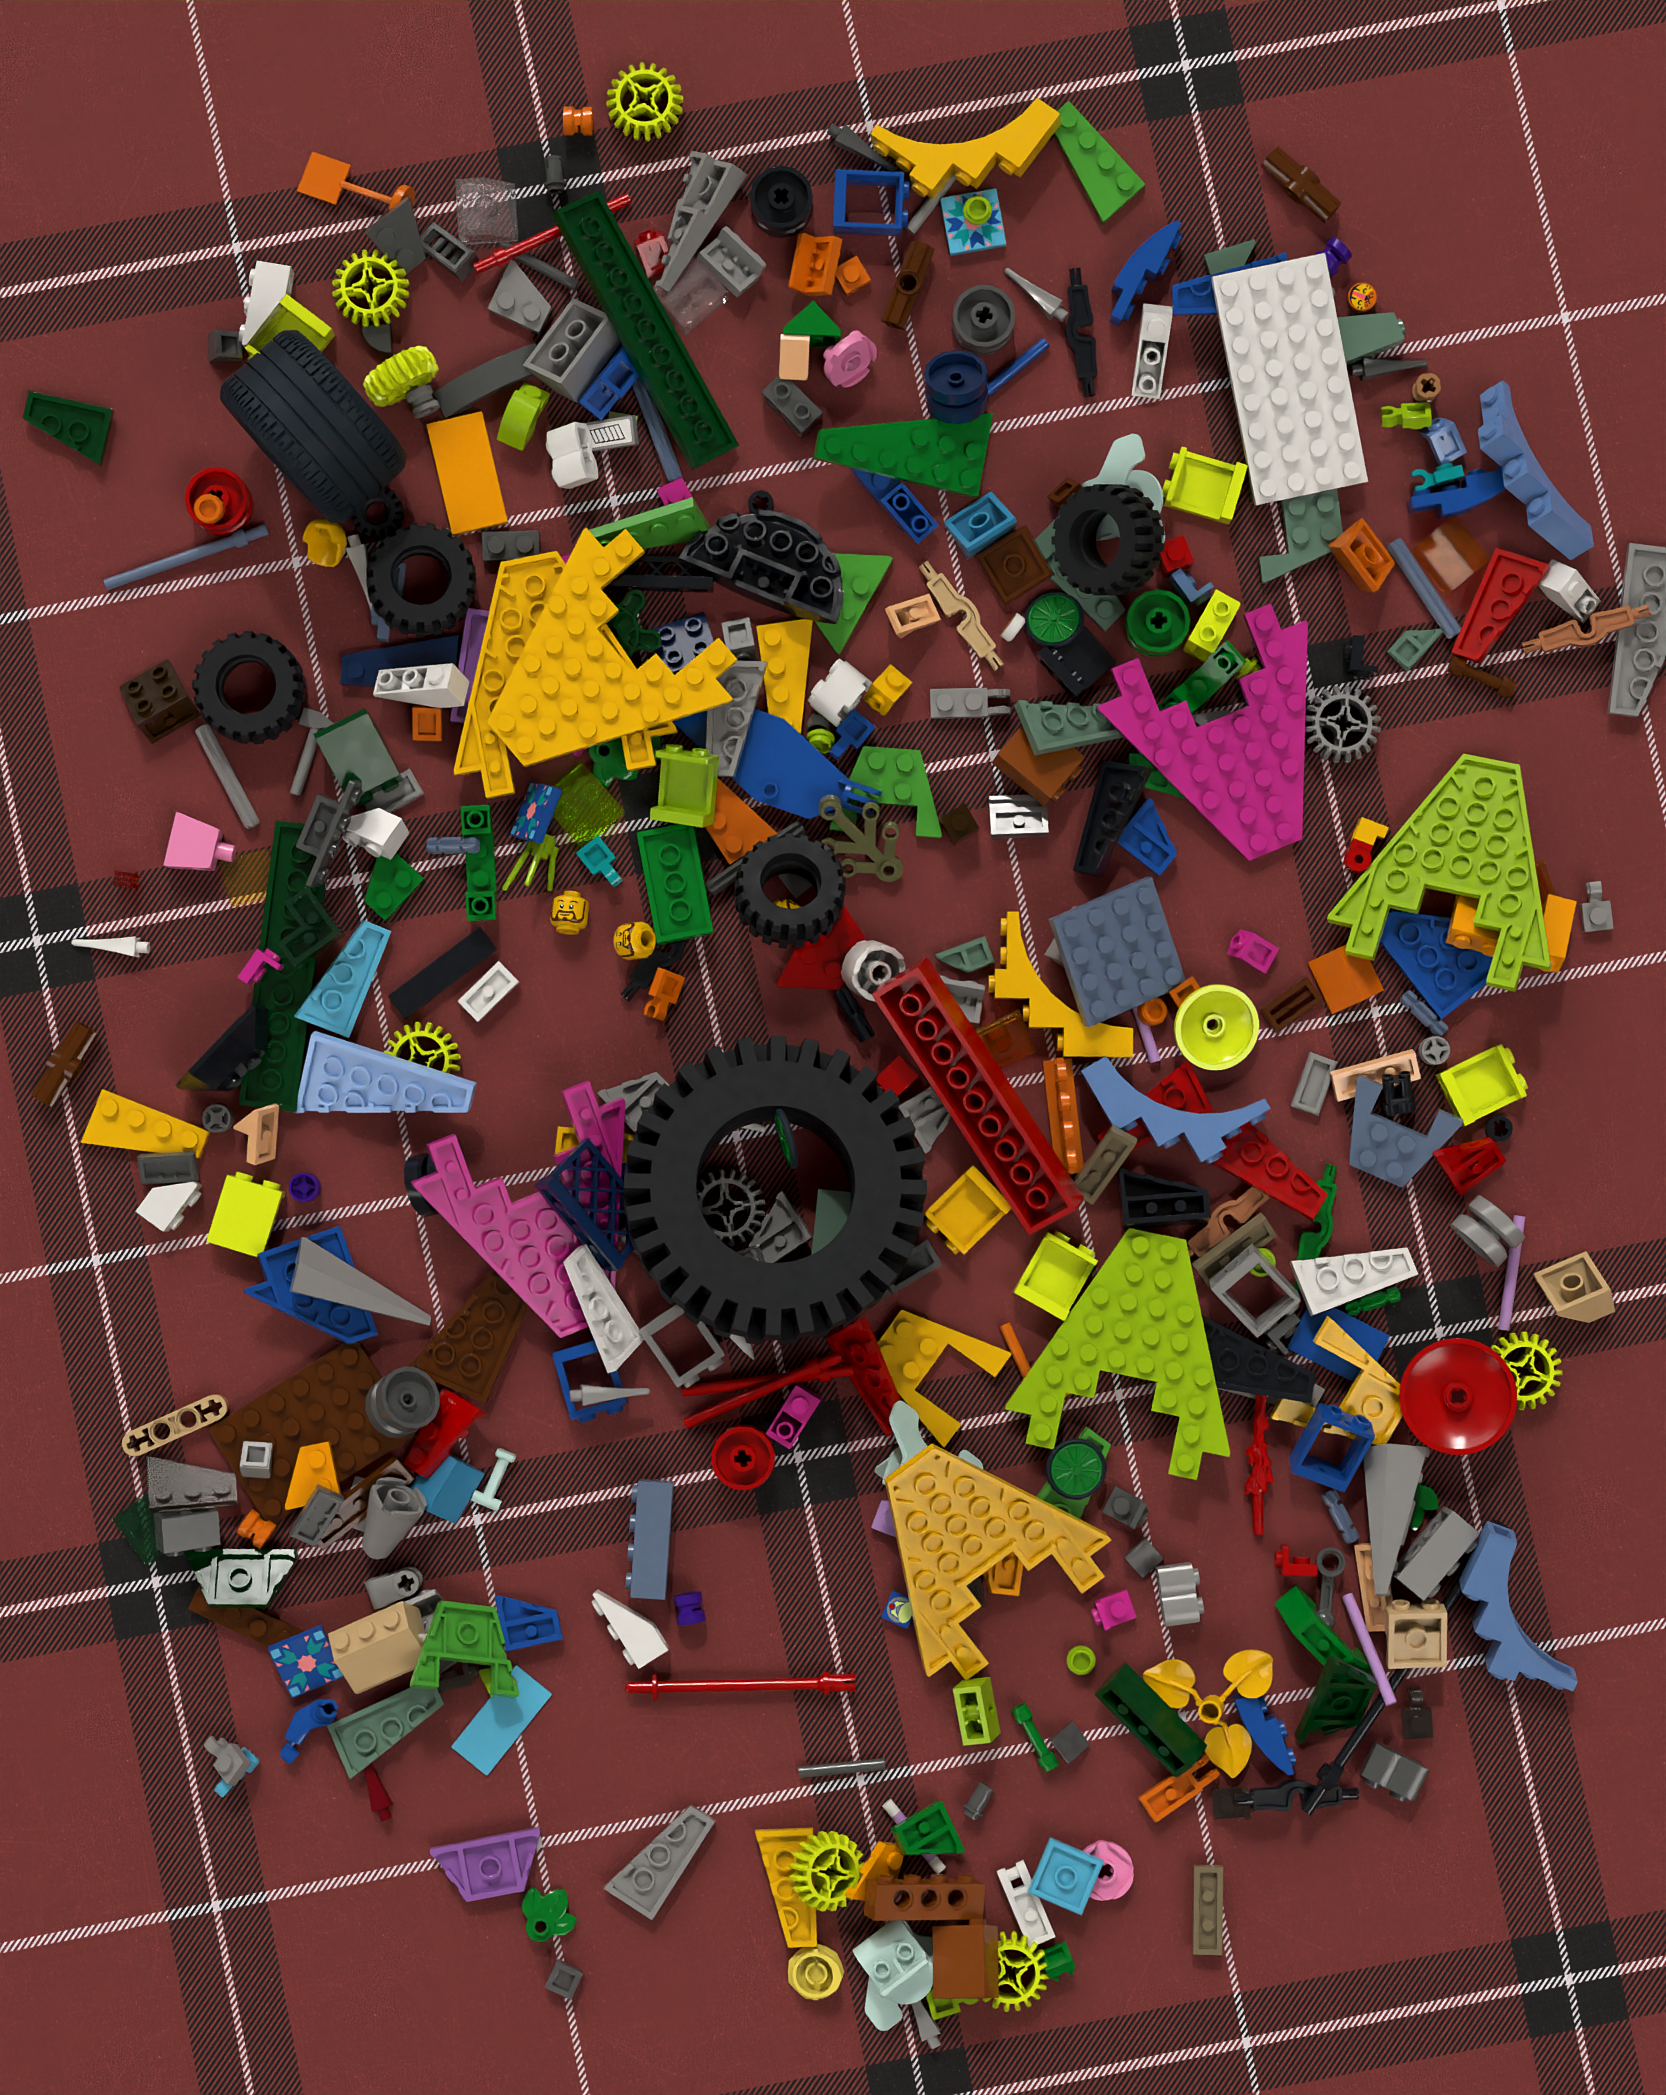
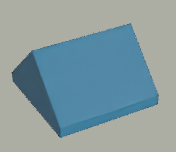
M989 492L944 521V524L968 560L1016 528L1017 520L992 492Z
M451 1453L429 1478L418 1474L410 1489L413 1490L416 1487L425 1496L427 1503L425 1510L456 1524L485 1473Z

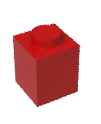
M1184 535L1164 542V552H1160L1159 555L1161 559L1160 568L1164 578L1180 568L1182 571L1191 568L1194 560Z
M899 1055L877 1076V1086L884 1093L891 1088L898 1097L919 1075Z

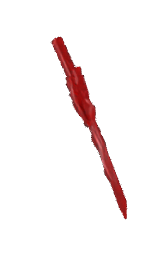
M1257 1394L1253 1444L1245 1451V1454L1249 1456L1248 1463L1251 1464L1252 1475L1248 1477L1245 1483L1244 1496L1252 1493L1253 1534L1261 1535L1264 1534L1263 1492L1268 1493V1482L1273 1484L1274 1478L1270 1467L1272 1462L1267 1454L1268 1444L1264 1441L1265 1430L1269 1429L1266 1416V1402L1269 1396Z

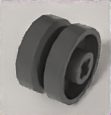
M978 285L967 289L959 296L953 309L952 332L955 341L963 350L980 356L997 353L1008 344L1015 325V309L1012 300L1003 290L992 285ZM985 318L986 322L980 323L979 320Z
M405 1366L393 1370L370 1387L366 1396L365 1411L369 1422L378 1432L391 1438H403L415 1433L435 1418L440 1407V1394L435 1382L427 1373L415 1367Z

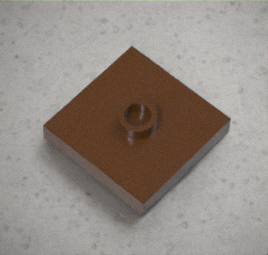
M1026 525L977 555L1005 605H1008L1055 575Z

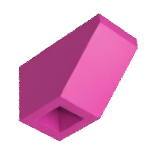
M801 1382L796 1383L767 1430L766 1435L791 1449L821 1401L822 1396Z

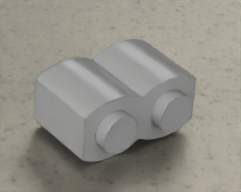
M1190 1562L1155 1567L1161 1613L1165 1627L1200 1622V1614H1204L1202 1597H1197L1196 1586L1200 1585L1198 1568H1193Z

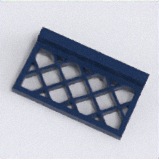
M585 1138L547 1177L541 1178L534 1186L580 1242L588 1246L604 1271H618L625 1264L624 1259L634 1250L629 1237L627 1218L626 1231L614 1230L615 1213L625 1214V1210H615L616 1193L624 1194V1181L591 1140ZM585 1149L592 1155L591 1167H580V1154ZM564 1170H573L572 1187H565L558 1179V1176ZM580 1170L591 1171V1188L579 1187ZM598 1171L606 1172L609 1176V1189L597 1188ZM579 1191L591 1192L590 1209L582 1208L578 1203ZM597 1192L609 1193L608 1209H597ZM597 1212L608 1213V1230H600L596 1225ZM614 1234H626L625 1248L620 1253L614 1246Z

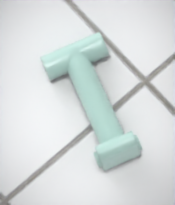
M498 1448L495 1453L499 1458L484 1493L475 1490L471 1501L498 1512L502 1501L494 1498L509 1462L512 1463L516 1459V1454L502 1448Z

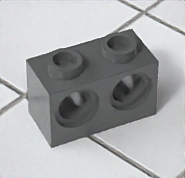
M778 375L762 391V399L801 439L823 420L822 411L791 380L780 379Z

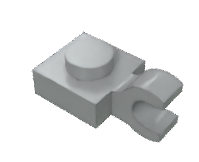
M1601 881L1585 883L1588 903L1579 904L1583 932L1614 929L1610 900L1602 901Z
M210 1736L204 1744L206 1750L218 1758L213 1766L227 1785L235 1786L251 1765L249 1759L237 1744H228L224 1738H220L217 1742L213 1736Z

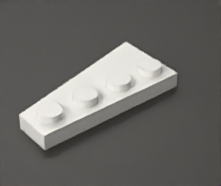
M585 1244L577 1247L563 1263L607 1373L616 1371L644 1341V1338L610 1281Z
M1408 1248L1289 1262L1310 1316L1418 1275Z

